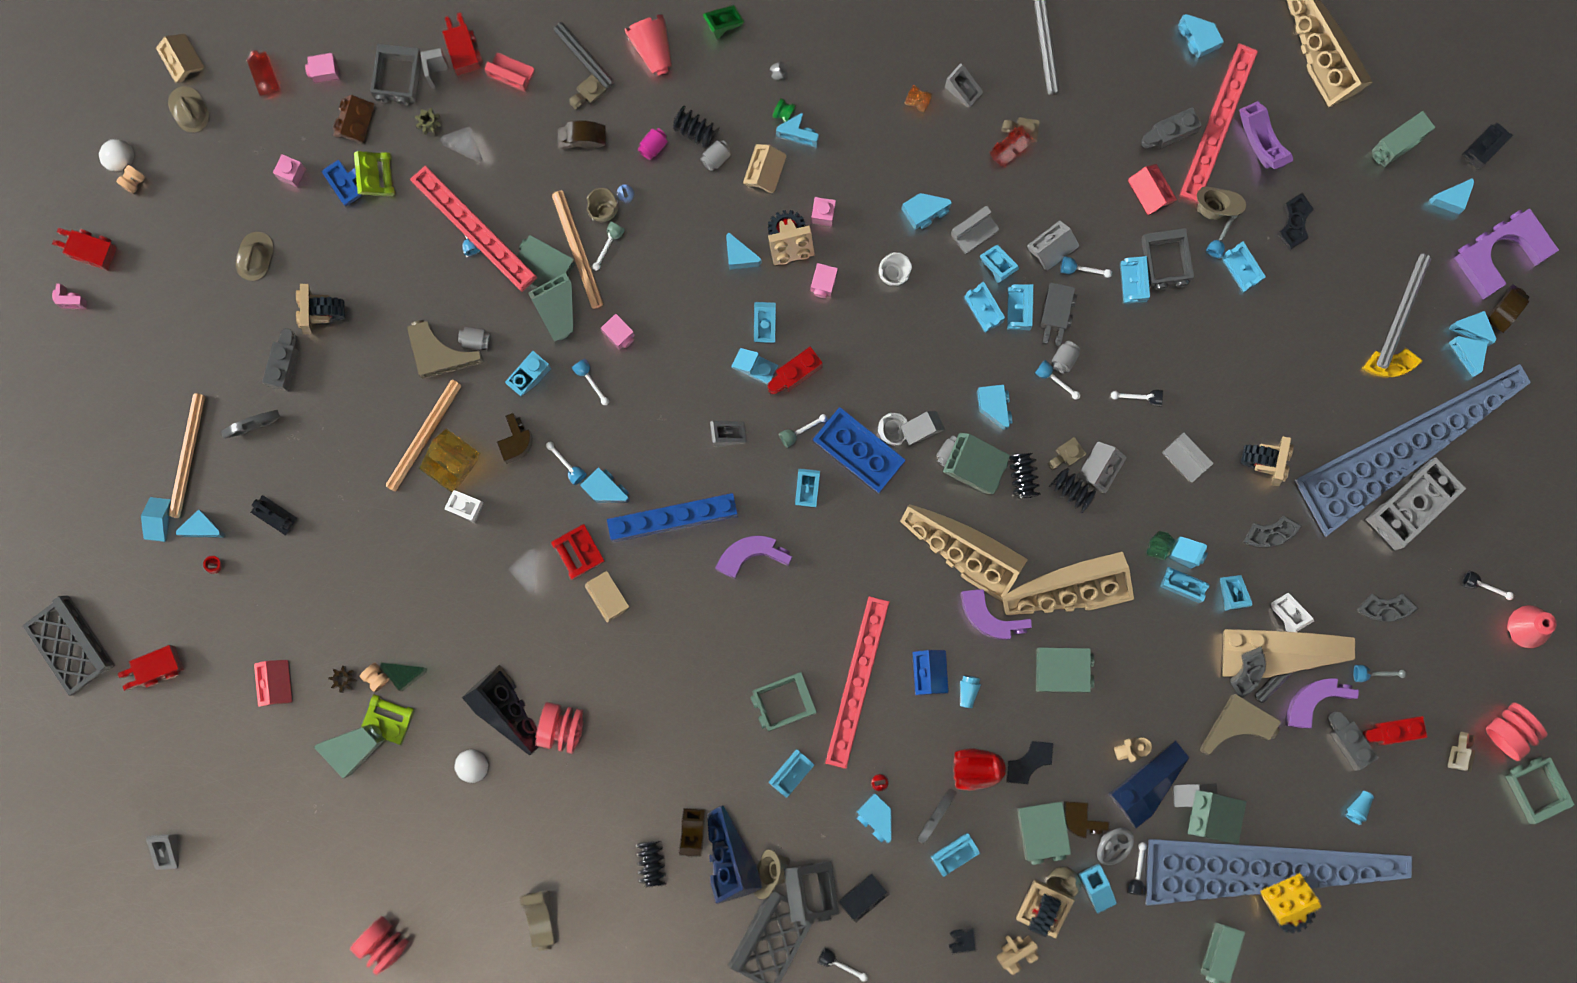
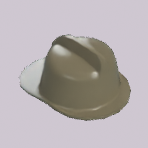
M182 86L171 92L168 98L169 110L181 129L195 133L205 128L209 121V112L199 93L189 86Z
M1208 186L1202 187L1197 192V200L1199 202L1197 211L1210 220L1220 219L1223 215L1237 216L1245 211L1246 202L1236 192Z
M252 232L243 238L236 257V269L242 278L256 281L267 273L274 246L267 234Z
M766 850L757 865L763 888L754 892L758 899L768 898L777 885L785 882L784 869L789 868V858L777 855L773 850Z

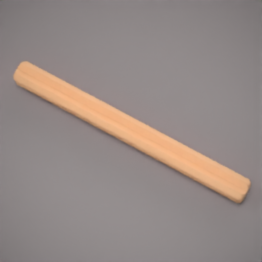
M557 191L552 194L588 299L593 309L603 306V301L563 191Z
M455 380L449 382L386 483L387 488L397 491L460 390V383Z
M195 393L192 398L168 515L173 518L181 516L205 396Z

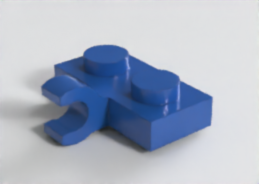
M338 159L321 171L345 207L363 196V194H358L357 185L354 182L356 181L355 168L347 172Z

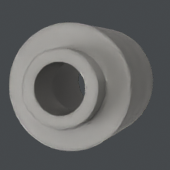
M716 140L702 154L703 157L700 160L710 171L718 169L731 156L729 152L731 148L725 141L719 142Z
M466 326L464 330L459 331L458 342L462 343L461 346L463 348L488 349L490 332H485V329Z
M1065 341L1064 344H1061L1051 361L1054 365L1053 368L1062 374L1070 372L1080 355V347L1071 341Z
M953 435L950 439H946L936 454L937 462L945 467L957 440V437Z

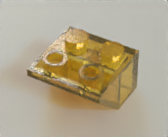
M445 429L432 440L419 469L452 493L453 490H457L472 470L480 453L448 429Z

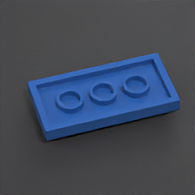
M840 407L813 438L817 445L878 494L906 461Z

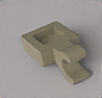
M592 74L577 86L579 93L569 99L571 101L570 104L575 110L585 101H588L591 105L606 93V88Z
M1020 117L1017 123L1004 120L1002 132L1015 133V140L1036 143L1040 120Z
M1073 437L1056 449L1059 455L1049 461L1048 465L1052 471L1064 462L1069 467L1084 457L1086 452L1076 438Z
M1460 732L1458 747L1452 746L1448 762L1449 768L1468 772L1472 771L1476 751L1470 748L1475 742L1474 735Z

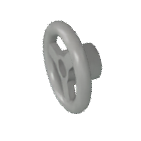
M1117 828L1105 833L1100 840L1097 850L1098 860L1107 866L1118 864L1124 860L1133 848V833L1127 828ZM1124 834L1128 840L1121 842L1117 835ZM1121 849H1124L1121 852V854H1119L1115 858H1112L1115 853L1119 852Z

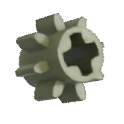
M432 108L429 111L421 109L420 115L415 116V119L419 121L415 126L417 129L423 128L424 135L427 132L435 134V129L441 127L440 122L437 121L440 119L439 113L433 115Z

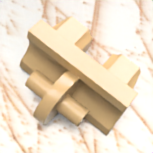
M1134 737L1125 740L1124 745L1114 748L1117 760L1129 758V761L1132 762L1141 759L1142 756L1149 755L1152 751V743L1145 737L1138 739Z
M1009 935L1005 938L1008 943L1001 947L1003 952L996 956L1003 968L1007 969L1012 975L1020 971L1021 966L1018 961L1023 957L1026 958L1028 963H1032L1039 958L1036 951L1038 947L1029 935L1023 939L1018 936L1014 940Z

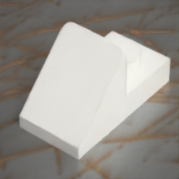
M453 490L444 509L475 523L484 503Z
M1289 593L1271 603L1272 610L1284 621L1286 632H1297L1314 622V618Z

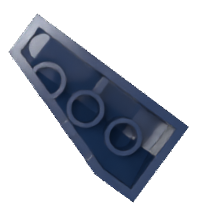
M1177 741L1171 743L1108 794L1135 829L1153 816L1189 759V756Z
M720 806L707 813L708 840L712 842V854L709 855V861L713 862V875H710V882L716 904L750 895L763 888L757 866L725 807Z

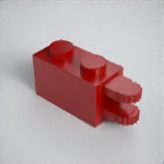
M457 13V20L460 26L454 28L452 27L451 18L449 16L444 17L447 30L442 31L456 75L459 76L481 69L479 62L482 61L479 49L475 50L473 45L474 42H477L473 29H468L462 13Z
M62 228L57 229L59 235L67 236L68 239L66 243L53 240L52 245L62 248L64 255L108 271L117 247L111 244L112 240L103 236H99V238L92 237V233L80 229L79 232L72 229L71 231Z
M811 346L776 370V376L772 381L768 382V393L772 395L778 394V392L785 388L789 392L823 368V362Z
M167 645L129 661L131 668L119 672L118 676L119 678H126L134 674L136 680L122 686L123 690L126 691L138 686L153 687L159 684L158 680L166 678V680L179 676L178 672L184 670L176 647Z
M1423 716L1374 724V729L1361 732L1368 743L1378 742V745L1428 738Z

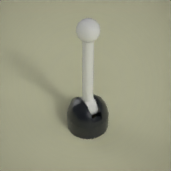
M1152 390L1148 395L1121 394L1113 391L1111 397L1112 399H1147L1152 406L1162 407L1163 390Z
M1469 570L1464 576L1462 582L1464 587L1475 589L1481 586L1505 596L1507 600L1514 598L1512 592H1505L1481 582V577L1476 572Z
M1141 842L1138 845L1140 853L1136 879L1129 883L1127 893L1145 896V885L1140 880L1147 844Z
M825 947L817 961L818 964L826 967L835 964L860 977V980L863 982L868 980L866 973H860L837 961L832 950Z

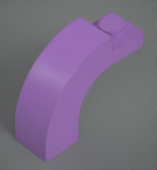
M1256 102L1239 109L1250 144L1266 168H1282L1286 164L1293 162L1292 154L1280 144L1273 132L1266 107L1260 102Z
M750 536L738 540L728 547L719 559L715 569L736 579L743 563L751 557L758 555L767 556L789 566L792 556L789 555L790 551L782 547L774 548L776 539L766 536Z
M984 589L961 592L962 605L966 617L982 634L998 640H1010V631H1014V634H1025L1027 629L1032 628L1031 619L1001 621L993 617L986 607Z
M1333 678L1312 682L1300 689L1291 700L1286 714L1285 726L1305 729L1312 728L1313 711L1319 701L1326 697L1358 699L1359 690L1352 689V685L1339 684L1338 688V679Z

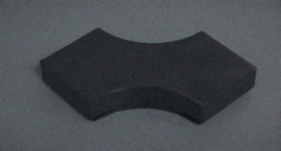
M1300 193L1284 204L1287 212V222L1278 234L1289 250H1292L1309 238L1305 224L1308 215L1314 208L1303 193Z
M1031 741L1029 750L1023 757L1008 761L1006 783L1028 785L1029 779L1036 769L1041 766L1052 765L1054 743Z

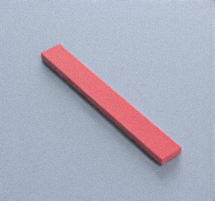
M1242 44L1237 45L1181 190L1180 197L1199 204L1197 192L1202 187H1206L1258 50Z
M426 165L410 179L521 292L537 279V276Z
M868 597L826 764L844 769L847 768L889 601Z

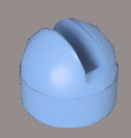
M621 185L617 190V196L622 202H630L634 197V191L629 185ZM626 188L628 197L625 198L622 190Z

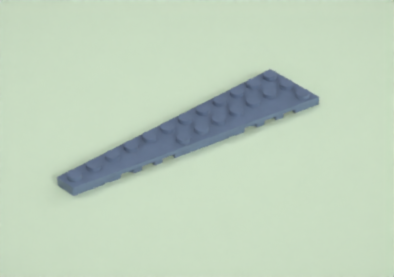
M1521 364L1295 479L1296 485L1324 536H1328L1356 513L1360 512L1368 504L1449 445L1453 440L1531 382Z
M1148 839L1145 905L1261 894V890L1299 873L1310 888L1411 878L1412 856Z

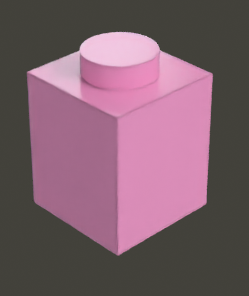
M333 53L307 57L308 64L305 65L306 74L308 77H311L314 83L339 79L337 61Z
M282 154L273 174L279 180L298 187L306 168L301 162Z
M815 197L811 224L832 227L836 200Z
M817 263L811 284V292H814L815 296L821 298L831 297L838 268Z
M617 314L601 327L602 332L619 350L622 347L627 348L634 341V332Z

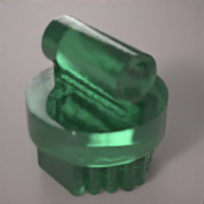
M1158 531L1149 541L1147 556L1166 560L1173 550L1175 539L1169 533Z

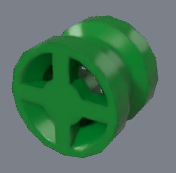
M781 98L775 107L772 117L776 119L781 118L785 123L792 119L797 105L793 103L788 104Z

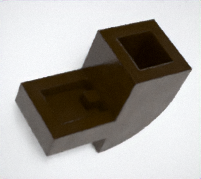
M593 121L567 122V126L558 128V149L566 150L577 146L594 149L606 146V125Z
M1512 284L1502 300L1490 312L1488 316L1490 324L1504 333L1528 305L1530 296L1523 289Z
M514 413L505 416L512 436L497 441L506 464L523 458L532 446L530 430L521 431L524 429L521 418H516Z
M1064 802L1063 809L1066 827L1075 836L1087 838V830H1090V834L1103 835V830L1109 831V822L1087 821L1088 803Z
M683 809L679 855L701 857L704 840L705 810Z

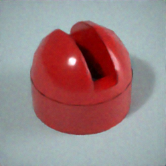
M208 556L203 562V567L208 573L217 574L221 570L222 563L218 557ZM208 565H210V566H217V567H216V568H208Z
M877 774L871 780L872 788L879 792L886 790L889 784L887 777L883 774ZM885 780L886 784L875 786L874 782Z

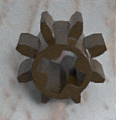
M342 666L341 671L333 669L335 674L333 677H328L334 683L331 688L339 687L340 693L344 692V688L353 690L351 684L357 681L352 677L354 670L346 672V666ZM339 677H347V681L343 683L338 680Z

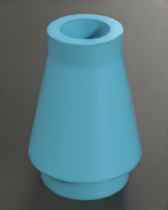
M963 675V679L960 680V706L973 708L981 687L980 678Z
M1363 791L1348 807L1346 817L1352 822L1361 825L1363 821L1367 820L1372 801L1375 797L1369 792Z

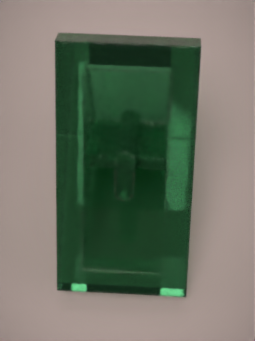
M383 662L380 665L396 688L402 692L427 673V668Z

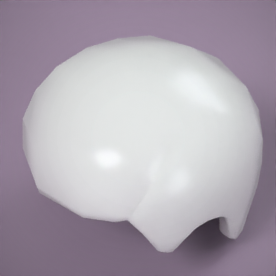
M116 139L105 142L99 153L101 164L111 171H122L127 165H132L135 155L129 143Z
M893 252L882 259L879 266L880 278L889 286H899L908 280L912 264L906 255Z
M900 413L886 414L878 425L880 438L887 444H902L906 438L900 426L908 422L907 418Z
M469 749L458 755L455 759L454 769L460 779L465 782L475 783L485 777L489 764L482 753Z

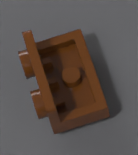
M354 95L343 98L339 105V110H341L339 118L335 120L333 130H335L334 136H342L357 143H363L375 103Z

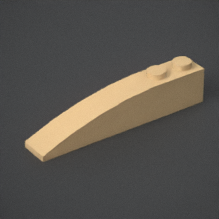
M1287 0L1291 15H1294L1296 21L1295 28L1297 34L1300 35L1302 41V52L1306 55L1308 61V72L1329 107L1359 93L1373 83L1347 37L1321 0Z
M911 504L908 505L900 520L920 540L924 539L930 545V549L933 552L940 553L951 568L954 566L962 573L960 575L962 578L979 589H984V592L1003 602L1002 596L1009 593L1028 560L993 538L965 524Z
M1123 551L1058 569L1040 576L1002 596L1006 615L1033 614L1034 611L1038 610L1051 613L1055 609H1065L1066 612L1074 611V608L1094 610L1134 600L1130 570Z
M1224 629L1222 677H1234L1237 675L1243 664L1241 654L1260 646L1263 649L1266 661V670L1262 678H1270L1276 675L1355 660V638L1259 630Z

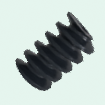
M683 105L674 118V131L680 130L683 136L688 133L687 137L689 140L695 138L694 142L696 144L702 142V148H707L716 138L720 127L714 131L713 122L706 126V118L700 122V114L693 118V110L685 113L686 106Z
M1033 453L1016 454L1009 457L1010 461L1016 462L1010 465V469L1016 471L1011 474L1012 478L1017 479L1012 482V486L1018 487L1013 491L1014 495L1019 496L1016 499H1026L1041 495L1040 492L1034 491L1040 485L1033 483V480L1039 478V476L1032 474L1033 471L1038 469L1031 466L1032 463L1037 461L1035 458H1030V455Z
M1066 468L1056 476L1049 487L1056 484L1054 491L1058 492L1062 489L1061 497L1069 495L1067 502L1071 503L1075 500L1074 508L1083 506L1081 513H1083L1095 499L1096 490L1088 492L1089 484L1081 487L1083 480L1075 481L1076 474L1073 473L1068 476L1070 469Z
M661 841L635 845L636 848L642 849L636 856L643 858L637 865L644 867V869L638 871V874L643 875L644 878L638 881L641 884H645V887L666 885L665 881L660 880L666 876V873L659 871L665 867V864L658 863V861L664 859V855L657 853L663 850L662 846L657 845Z

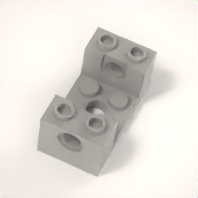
M1436 457L1426 462L1411 476L1412 479L1366 518L1367 522L1395 551L1405 547L1466 490ZM1415 497H1421L1424 500L1423 508L1415 507Z

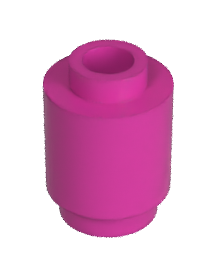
M659 128L657 130L651 129L639 143L640 147L637 150L645 158L651 160L668 143L666 140L667 135Z

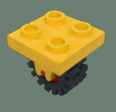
M1300 873L1260 891L1262 898L1272 911L1274 919L1286 933L1289 931L1290 933H1295V930L1301 932L1302 927L1304 929L1308 928L1307 924H1312V919L1316 917L1314 913H1316L1317 909L1321 908L1320 901Z

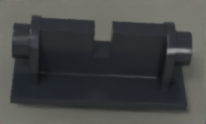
M264 495L259 500L255 499L252 503L254 508L250 513L285 536L297 520V517Z

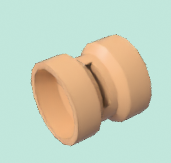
M127 165L124 175L120 176L116 183L134 194L138 183L142 182L145 176L130 165Z
M376 662L367 667L360 675L364 682L370 683V689L374 693L390 680L386 673H381L380 666Z

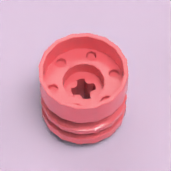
M546 702L539 721L536 746L551 749L556 740L558 741V751L562 752L567 743V753L573 754L582 734L583 710L577 709L572 718V707H568L563 716L561 715V705Z
M1512 703L1509 706V710L1502 712L1504 720L1496 718L1486 727V732L1492 741L1506 755L1516 761H1521L1530 752L1528 743L1537 746L1539 740H1543L1547 736L1544 727L1537 718L1517 703Z
M384 916L378 918L349 949L359 959L369 954L371 958L366 966L370 968L377 962L378 965L372 971L376 976L390 968L403 954L405 947L409 943L406 938L398 944L396 943L401 936L400 932L395 933L391 937L388 935L393 925Z

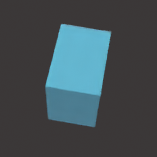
M1473 178L1434 195L1429 200L1430 204L1460 214L1466 208L1474 185Z
M730 233L726 235L729 269L759 267L762 264L761 258Z
M1485 311L1456 321L1450 326V330L1470 339L1488 342L1487 346L1492 345L1496 341Z
M1460 336L1449 342L1472 377L1483 371L1488 342Z
M798 470L795 505L816 507L820 471Z
M149 498L141 514L143 538L145 540L166 542L171 499Z
M201 510L196 511L176 530V535L180 537L224 538L225 535L210 517Z
M1242 575L1220 578L1225 611L1252 606V601Z

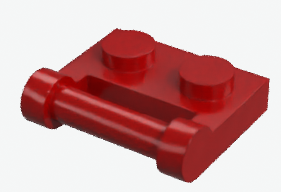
M584 524L551 542L552 547L557 549L567 567L571 580L578 578L605 562ZM567 541L570 542L582 564L579 568H576L564 546V543Z

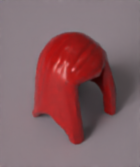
M971 748L956 751L954 754L955 766L953 767V773L955 774L954 780L956 781L955 787L957 789L970 791L984 789L998 784L1005 777L1006 765L1004 759L996 753Z

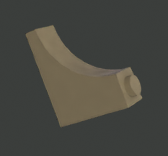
M418 320L412 322L411 326H407L418 374L422 379L484 363L482 354L479 351L461 352L443 345L435 337L428 321Z
M1234 694L1230 697L1199 751L1206 755H1211L1221 742L1240 734L1253 735L1265 741L1271 740V738L1275 739L1281 729L1278 727L1281 721Z
M550 890L521 896V906H523L526 913L532 948L538 947V951L551 949V945L556 943Z

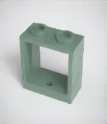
M1422 111L1384 137L1372 150L1373 157L1376 162L1385 167L1423 141L1436 127L1424 111Z
M801 672L753 690L754 695L750 697L754 708L759 707L762 714L758 717L762 729L767 728L768 732L817 713ZM795 681L806 711L771 724L760 694Z
M1542 755L1530 760L1531 764L1525 767L1523 765L1514 767L1510 770L1511 774L1505 776L1529 824H1537L1575 806L1551 757L1543 758ZM1543 767L1559 800L1533 812L1517 778Z
M1219 923L1215 924L1201 970V974L1206 975L1205 980L1212 983H1230L1245 932Z

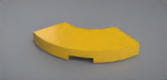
M1405 348L1400 353L1394 354L1389 367L1384 369L1377 366L1381 353L1375 351L1362 369L1380 377H1398L1415 369L1423 360Z

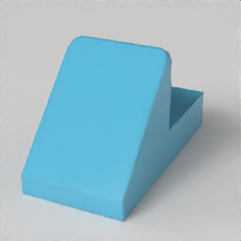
M803 113L777 126L776 137L817 147L819 134L815 130L810 128L800 129Z
M998 245L980 255L982 262L993 272L997 283L1019 270V266Z
M755 302L754 342L775 343L776 303Z
M740 348L731 366L767 385L768 382L772 381L778 369L777 364L760 357L759 353Z

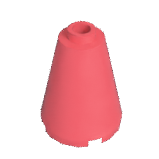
M663 14L656 15V20L652 21L651 17L630 25V29L625 28L626 35L652 74L657 73L658 76L668 73V68L672 66Z
M1527 605L1513 611L1509 617L1507 627L1512 640L1516 644L1525 648H1537L1549 639L1556 628V620L1553 615L1543 609Z

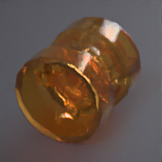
M913 85L905 100V105L915 106L918 111L924 113L931 100L932 93L922 92L919 87Z

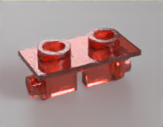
M257 50L251 51L250 56L246 60L259 95L263 96L279 90L280 88L266 51L258 53Z
M1021 125L1013 129L1005 140L997 143L990 154L993 160L1000 166H1006L1017 156L1012 150L1016 148L1021 152L1031 144L1030 141L1033 138Z

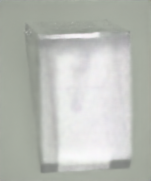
M471 127L441 137L440 141L443 146L481 163L482 156Z
M530 549L508 569L522 586L532 594H535L538 552L536 549Z

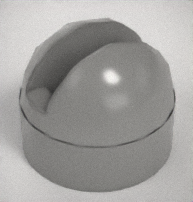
M778 62L771 66L769 71L773 73L771 75L773 79L781 80L787 77V69L783 62Z

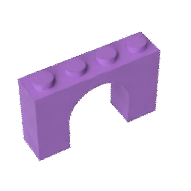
M1531 209L1522 212V210L1517 211L1510 216L1512 220L1508 223L1500 222L1493 227L1494 232L1489 235L1485 232L1476 238L1477 243L1472 246L1468 243L1458 250L1460 254L1454 259L1483 300L1507 284L1493 265L1491 259V250L1496 241L1511 240L1518 243L1535 266L1559 251Z

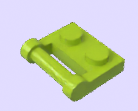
M355 152L354 160L358 194L395 195V188L392 187L391 153ZM378 162L382 163L384 187H380Z
M373 694L361 727L369 724L376 726L381 731L385 740L402 745L414 713V708L409 706L407 708L380 699V696ZM377 707L403 716V720L399 722L375 713Z

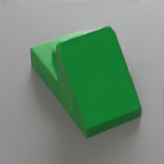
M735 5L703 14L716 39H719L725 31L741 27L744 23Z

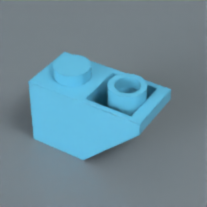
M1187 14L1182 16L1179 22V30L1183 36L1186 35L1192 54H1196L1197 58H1201L1220 49L1224 41L1214 23Z
M919 193L902 204V211L915 230L919 227L924 229L932 223L931 220L935 217L942 218L948 214L952 202L950 199Z
M532 351L505 383L522 397L538 385L552 368L544 359Z
M1004 385L979 387L977 390L979 411L1001 429L1008 430L1009 424H1012V413L1007 411L1006 404L1010 402L1009 391L1005 390Z
M598 467L580 485L596 503H628L630 501L627 497L629 492L621 484L616 486L612 481L614 477L606 469L602 471Z
M1180 536L1177 538L1168 558L1192 569L1199 566L1200 563H1204L1208 552L1205 551L1207 545Z
M874 793L857 811L859 814L857 819L865 827L870 825L875 830L872 834L881 843L884 840L889 843L891 841V809Z
M1096 864L1077 873L1097 914L1117 904L1101 865Z

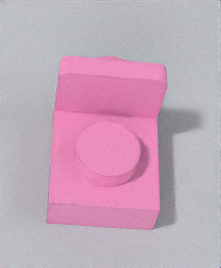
M56 284V289L53 290L52 294L54 304L61 309H86L87 301L80 294L67 293L65 286Z

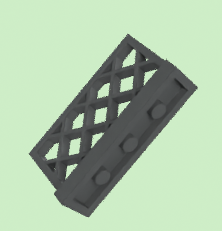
M58 596L52 600V604L26 622L23 627L67 694L72 696L101 673L115 665L70 597ZM55 608L59 613L58 622L49 621L50 612ZM36 622L43 623L41 635L36 634L31 627ZM48 624L57 625L56 637L46 636ZM62 626L68 627L71 631L70 640L61 639ZM46 639L55 640L53 652L46 650ZM60 641L69 643L67 655L58 653ZM74 644L80 645L83 649L81 657L72 656ZM57 657L67 658L65 670L57 667ZM72 659L81 661L79 672L70 671ZM91 662L96 671L92 674H84L85 663ZM69 674L78 675L77 685L73 688L68 683Z
M773 890L768 898L762 901L728 964L730 969L741 973L757 983H768L765 981L763 973L774 969L777 976L774 983L781 982L812 925L798 926L797 922H794L795 927L783 930L780 919L791 915L790 912L779 915L777 906L781 900L788 904L789 902L786 896ZM777 920L780 932L768 935L766 929L768 923ZM796 930L798 936L796 943L787 945L784 934ZM781 935L784 947L772 950L769 938ZM767 940L770 951L757 954V943ZM786 950V961L776 965L773 953ZM771 954L774 966L762 969L759 958ZM756 959L758 971L749 973L744 970L747 961Z

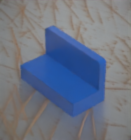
M925 650L913 652L915 695L948 693L946 651Z

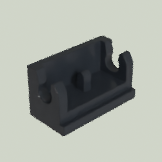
M1499 123L1491 124L1462 155L1479 170L1505 145L1513 134L1509 133Z
M871 874L842 898L839 903L853 921L858 922L889 894Z
M966 926V929L950 932V935L956 938V942H959L949 944V951L952 954L976 951L973 927Z

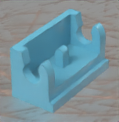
M1244 242L1239 243L1232 250H1228L1221 257L1243 293L1262 282L1266 277Z
M1147 256L1125 258V261L1120 262L1124 303L1147 302L1150 298Z
M984 282L980 283L974 290H969L964 298L985 333L1004 322L1005 316Z
M1013 284L1012 287H1008L1007 329L1031 330L1033 320V284Z
M1167 567L1160 587L1201 603L1206 597L1205 592L1210 584Z
M796 749L768 783L787 798L813 768L814 764Z
M966 833L930 857L944 877L980 853L970 835Z

